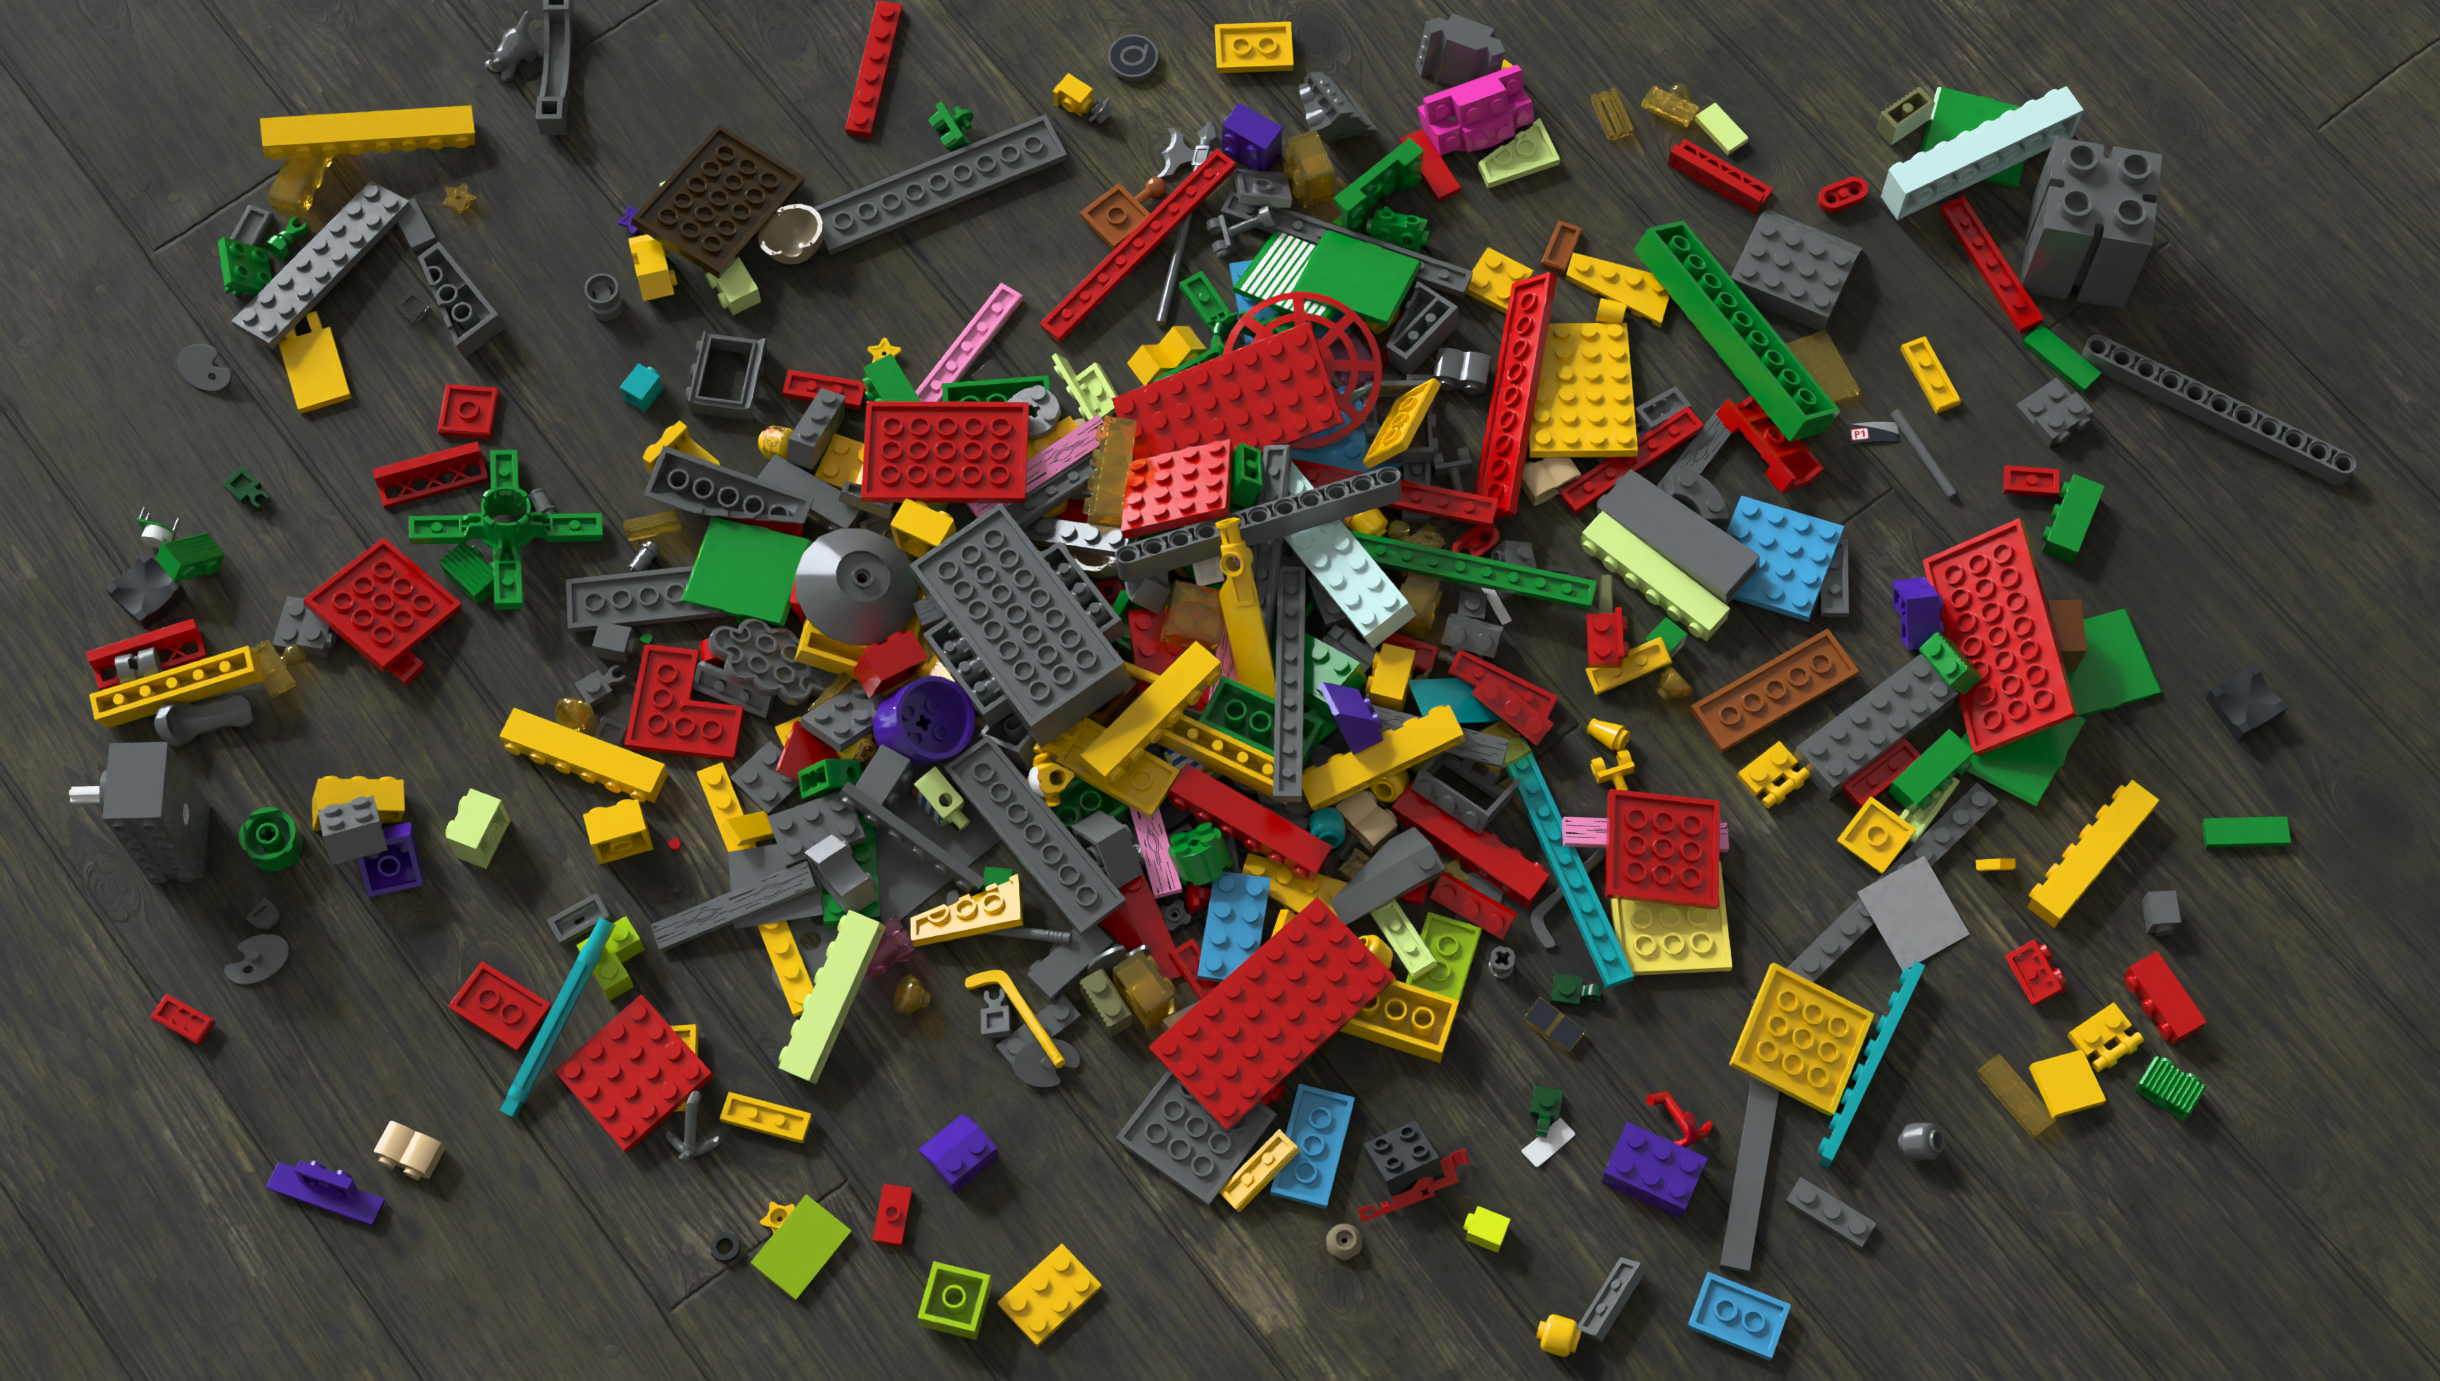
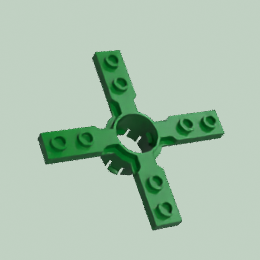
M1203 271L1180 282L1179 288L1205 326L1213 332L1211 349L1154 379L1153 382L1222 356L1225 348L1222 340L1230 335L1240 318L1248 312L1241 310L1240 318H1237L1238 312L1231 313ZM1279 312L1262 322L1255 316H1253V319L1265 327L1271 321L1287 314ZM1295 322L1283 324L1271 332L1276 335L1294 328ZM1246 326L1239 333L1250 336L1253 339L1256 337V334Z
M490 450L491 489L483 494L481 513L446 516H409V544H465L470 539H481L485 545L493 548L495 610L523 609L521 547L527 545L532 538H543L547 542L603 541L602 513L546 514L543 512H531L530 501L527 498L528 494L518 487L517 450ZM505 514L520 518L517 523L505 524L497 522L496 529L495 521L492 520L496 516Z

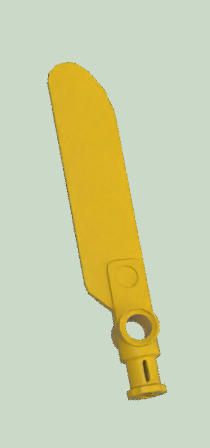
M1240 518L1225 519L1215 523L1216 528L1220 530L1223 543L1220 546L1222 553L1220 568L1227 575V580L1219 592V597L1239 683L1275 699L1276 672L1251 568L1253 554L1247 548L1246 542L1241 539L1238 526ZM1233 556L1239 559L1241 566L1234 563Z

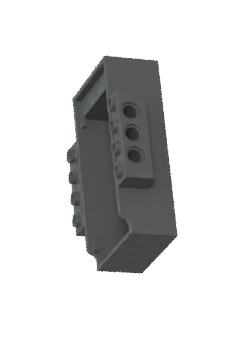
M1002 503L910 564L923 594L943 619L942 622L923 635L930 649L953 680L966 692L972 705L989 728L1013 712L1030 736L1042 748L1133 685L1124 661L1111 646L1113 642L1126 634L1120 617L1060 541L1040 554Z

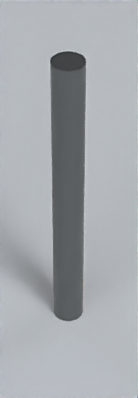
M1899 409L1893 411L1890 416L1948 499L1954 498L1958 494L1904 415Z

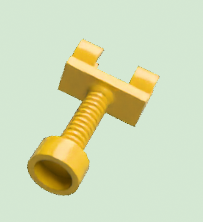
M1627 749L1617 752L1616 758L1619 766L1606 770L1601 757L1591 760L1592 764L1590 766L1596 777L1597 784L1613 780L1616 790L1629 791L1623 776L1633 773L1635 765Z

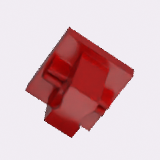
M1190 881L1184 891L1187 913L1193 915L1196 910H1202L1203 906H1209L1212 889L1202 888L1201 885L1194 886L1193 882Z

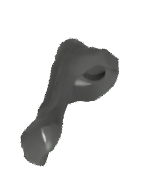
M233 692L224 698L200 705L167 702L157 710L154 724L155 731L162 740L168 742L171 746L181 747L192 742L198 735L218 731L227 726L244 729L254 720L251 704L240 692Z

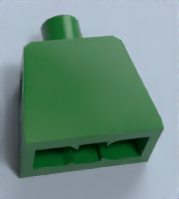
M824 759L798 771L802 799L827 796L842 790L848 781L855 786L866 769H861L860 762L857 759Z

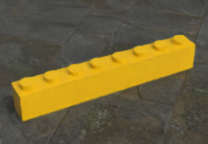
M471 105L260 118L264 158L273 160L295 156L308 158L311 155L335 156L342 153L359 155L364 152L374 151L387 153L391 150L414 151L421 148L438 150L443 147L455 146L457 148H466L469 145H475Z

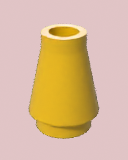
M1594 718L1590 721L1587 728V734L1595 737L1612 751L1623 750L1630 737V731L1625 730V726L1599 721Z

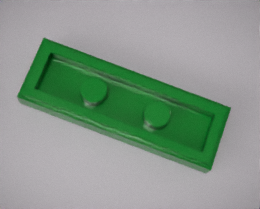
M2042 324L2031 332L2022 343V345L2081 393H2084L2102 374Z
M2287 817L2204 818L2202 820L2205 848L2289 846L2291 843Z

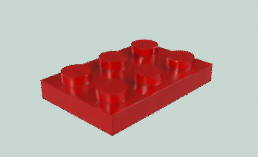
M482 961L448 1007L455 1014L512 1050L520 1053L548 1015L552 1005Z

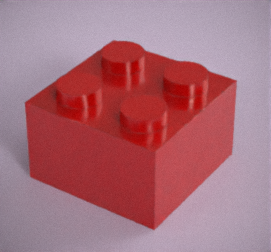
M912 630L904 634L898 631L889 636L887 642L881 645L874 643L863 650V656L858 659V664L853 672L868 698L871 699L917 676L928 657Z

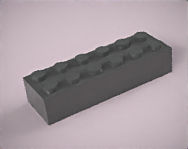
M1920 654L1798 745L1793 755L1798 760L1797 766L1800 769L1806 768L1810 772L1811 776L1809 779L1829 800L1842 790L1843 785L1903 739L1909 740L1953 706L1958 693L1948 686L1927 659Z

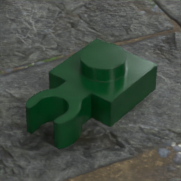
M242 466L222 484L224 489L244 505L250 500L258 511H262L261 506L257 503L258 500L266 499L269 503L271 502L268 494L259 490L263 487L261 482Z

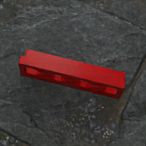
M1686 139L1680 145L1675 144L1670 151L1669 166L1754 214L1758 213L1772 193L1773 188Z
M478 441L372 469L384 509L489 481ZM479 464L480 475L469 477L464 474L468 467ZM449 472L455 475L450 483L443 484L438 481L444 473ZM423 479L429 482L424 490L417 491L412 488L418 480ZM395 486L403 489L398 497L387 499L385 489Z
M195 620L183 621L86 652L88 662L94 669L99 690L102 691L121 685L118 674L114 679L104 681L101 672L109 668L116 669L115 658L130 653L137 656L139 651L155 647L158 654L168 651L172 655L167 662L161 663L163 672L208 658L201 631ZM197 642L199 652L189 655L181 652L186 644Z

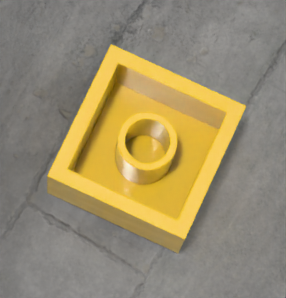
M907 498L890 524L895 545L918 558L957 533L955 522L948 513L944 511L936 512L929 509L928 505L922 501L914 502Z
M1383 643L1381 653L1375 652L1372 675L1368 677L1365 689V698L1368 697L1372 705L1403 712L1410 686L1408 680H1411L1413 675L1415 651Z
M625 799L618 802L615 806L608 808L597 807L590 810L589 813L583 814L590 844L599 865L653 850L646 819L638 799Z

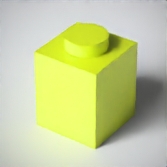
M1477 1206L1475 1214H1468L1463 1227L1464 1230H1467L1466 1240L1498 1253L1510 1219Z

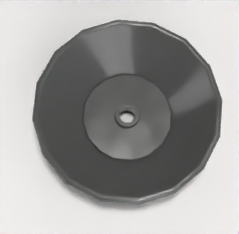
M840 528L818 537L802 554L795 573L797 600L807 620L826 637L847 645H871L887 640L892 634L901 631L911 620L914 612L912 603L918 601L917 580L906 554L887 537L867 529ZM857 577L864 578L865 583L858 582Z

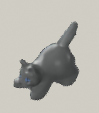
M529 11L523 14L516 27L509 28L504 33L502 42L496 52L487 53L489 59L485 63V68L494 73L501 72V80L503 82H508L513 78L517 65L521 60L531 63L538 56V44L532 40L531 35L526 31L530 22Z

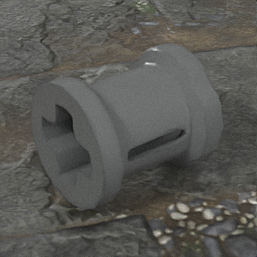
M1499 946L1491 952L1488 969L1490 974L1496 979H1506L1513 972L1515 954L1510 948Z

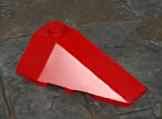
M1141 874L1118 888L1125 897L1126 904L1101 921L1100 924L1118 940L1121 946H1125L1128 952L1142 945H1149L1152 952L1151 957L1141 967L1162 986L1183 976L1168 955L1176 948L1145 876Z

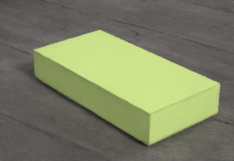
M1716 103L1695 116L1697 124L1727 156L1748 141L1746 134Z

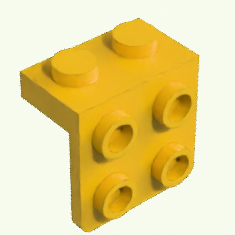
M680 420L674 426L667 428L662 438L656 444L650 445L642 457L646 471L651 475L663 446L720 465L716 458L690 438L688 427Z

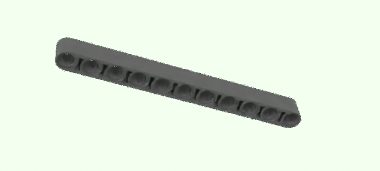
M2094 335L2087 340L2081 356L2103 375L2334 485H2343L2349 480L2356 468V460L2351 454L2104 336ZM2092 350H2096L2100 354L2094 353ZM2140 373H2144L2148 377L2142 376ZM2287 443H2291V444H2293L2295 447H2291V446H2289ZM2312 455H2316V456H2318L2320 459H2316V458H2314Z
M1384 467L1234 512L1226 517L1204 521L1124 545L1115 553L1118 577L1124 582H1134L1222 555L1220 546L1223 543L1220 530L1216 528L1215 523L1225 519L1240 518L1238 526L1241 539L1246 542L1247 547L1393 504L1402 497L1400 471L1394 467Z

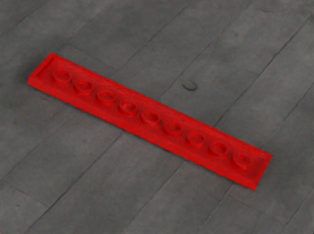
M1552 272L1512 283L1474 493L1475 495L1499 499L1495 520L1516 515L1557 282V276Z

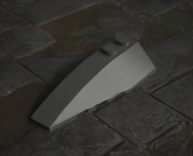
M663 446L644 492V496L693 514L805 524L814 502V498L666 446Z

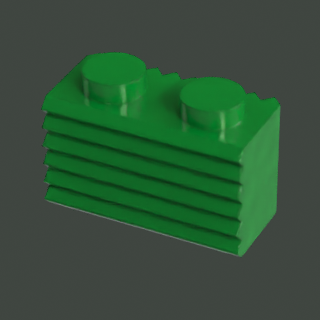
M1239 443L1233 452L1230 502L1249 508L1253 500H1256L1258 493L1263 489L1262 452L1252 446Z
M203 533L162 543L155 559L171 579L177 582L182 579L188 581L195 576L198 577L203 574L212 575L216 573L225 554L218 547V544H215V540H212V536L209 537V533Z
M466 543L459 544L451 552H448L443 559L439 560L440 567L448 578L461 588L477 605H480L494 593L493 562L487 564L482 559L484 557L475 545L469 547Z
M1935 633L1920 647L1919 651L1948 686L1962 695L1966 694L1981 680L1982 675L1972 666V663L1957 648V645L1941 633Z
M2155 1056L2134 1091L2185 1122L2205 1091L2206 1086L2201 1084L2202 1081L2197 1076L2190 1073L2185 1074L2176 1069V1065L2167 1058L2160 1059Z

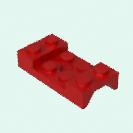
M1752 396L1736 405L1731 399H1727L1717 411L1716 415L1722 421L1724 427L1731 433L1742 431L1745 438L1761 454L1763 460L1768 462L1770 467L1765 474L1771 480L1773 486L1781 493L1813 483L1825 469L1801 439L1789 442Z

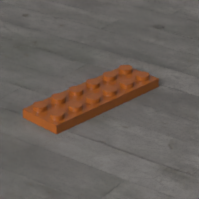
M1826 629L1693 704L1690 710L1720 753H1723L1858 676L1859 670L1830 630Z

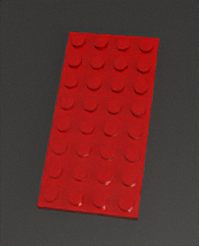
M1310 322L1112 398L1128 452L1134 455L1133 461L1231 439L1234 451L1239 443H1244L1261 450L1263 455L1264 446L1290 445L1345 424L1313 326Z
M2018 518L1922 560L1928 582L1931 586H1934L1935 591L1943 599V611H1939L1944 627V636L1957 645V648L1960 649L1963 655L1972 663V666L1982 675L1981 680L1966 694L1962 695L1957 692L1971 748L1974 751L1973 754L1976 756L1983 755L2077 717L2076 706L2024 521Z
M1316 897L1149 1046V1051L1220 1126L1228 1132L1396 980V976Z

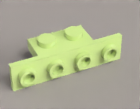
M1056 353L1052 356L1056 363V366H1054L1055 371L1062 379L1066 380L1069 385L1066 387L1068 393L1074 400L1079 402L1081 406L1078 408L1079 412L1087 421L1099 415L1104 422L1116 413L1112 398L1118 395L1098 363H1093L1076 376L1067 359Z

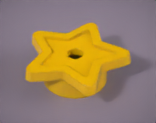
M883 338L878 346H870L867 349L873 356L872 363L889 354H892L895 359L902 352L900 347L891 346L887 338Z
M770 1202L768 1215L760 1223L772 1228L774 1234L794 1210V1204L784 1207ZM782 1217L783 1219L779 1222L777 1218Z

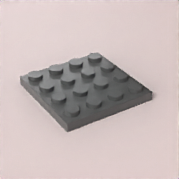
M1167 1070L1117 1135L1116 1142L1207 1207H1210L1226 1182L1235 1174L1277 1118V1113L1259 1103L1226 1132Z

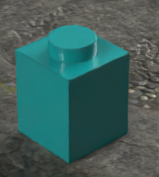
M639 363L620 386L623 399L646 412L664 389L659 372L652 367L646 368Z

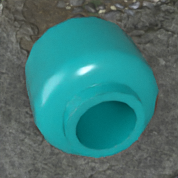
M1322 808L1310 816V834L1330 844L1332 849L1342 844L1347 832L1345 819L1339 810Z

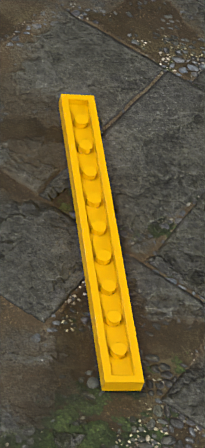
M723 762L698 771V778L728 852L755 848V843L737 847L721 826L726 819L744 815ZM787 921L757 925L794 1018L798 1017L804 1012L802 1006L806 996L812 994L814 988Z

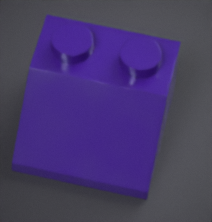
M1326 682L1318 684L1353 755L1383 741L1379 732L1383 725L1377 713H1374L1375 710L1368 697L1363 699L1359 690Z
M411 822L383 828L388 850L357 858L368 897L424 885L418 845Z
M964 1114L960 1115L918 1149V1152L953 1193H956L999 1158L997 1147L982 1129Z

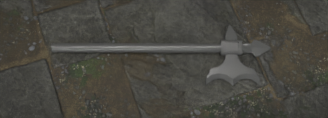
M1211 120L1197 133L1201 140L1195 150L1189 149L1185 145L1184 135L1174 128H1167L1172 136L1171 143L1167 149L1161 152L1165 159V168L1156 177L1161 179L1173 177L1176 171L1186 164H1191L1194 172L1214 152L1211 151L1210 142L1217 135ZM1193 212L1179 225L1155 322L1158 326L1166 325Z

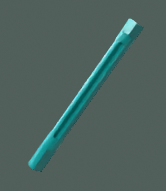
M601 917L599 918L513 1081L500 1111L511 1117H517L602 955V951L616 926L615 924Z

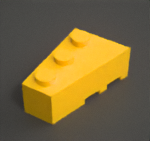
M326 776L318 779L312 799L313 831L322 830L318 814L319 810L332 804L341 805L352 802L353 799L362 796H374L381 823L401 821L405 811L404 780H396L394 777L368 779L363 776H356L351 779Z

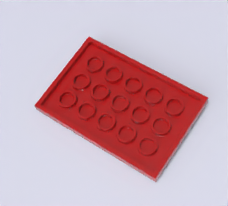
M867 401L861 489L862 502L903 503L907 498L914 502L922 501L924 503H1026L1029 402Z

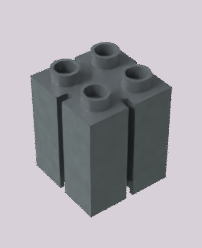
M2055 137L2030 203L2025 242L2027 245L2024 250L2020 282L2027 293L2067 300L2073 284L2078 286L2076 301L2124 309L2153 244L2157 208L2155 201L2159 190L2162 154L2113 146L2109 158H2105L2103 156V144Z

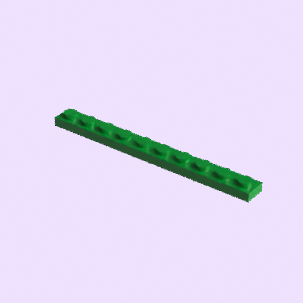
M1350 531L1380 567L1591 610L1597 586V581Z

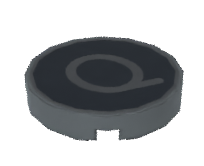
M1138 34L1122 36L1110 46L1108 51L1109 68L1115 76L1124 78L1125 81H1142L1149 78L1155 68H1157L1158 50L1155 44L1145 36Z

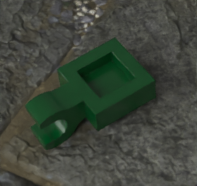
M1555 973L1551 1004L1579 1007L1580 1000L1600 1003L1602 986L1596 984L1582 985L1583 977Z
M1534 1086L1530 1116L1538 1117L1535 1136L1547 1138L1550 1120L1558 1121L1563 1090Z

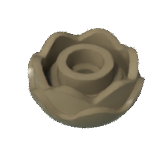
M1338 1224L1327 1234V1250L1331 1255L1341 1260H1349L1360 1253L1362 1249V1236L1354 1226ZM1342 1239H1346L1347 1243H1342Z

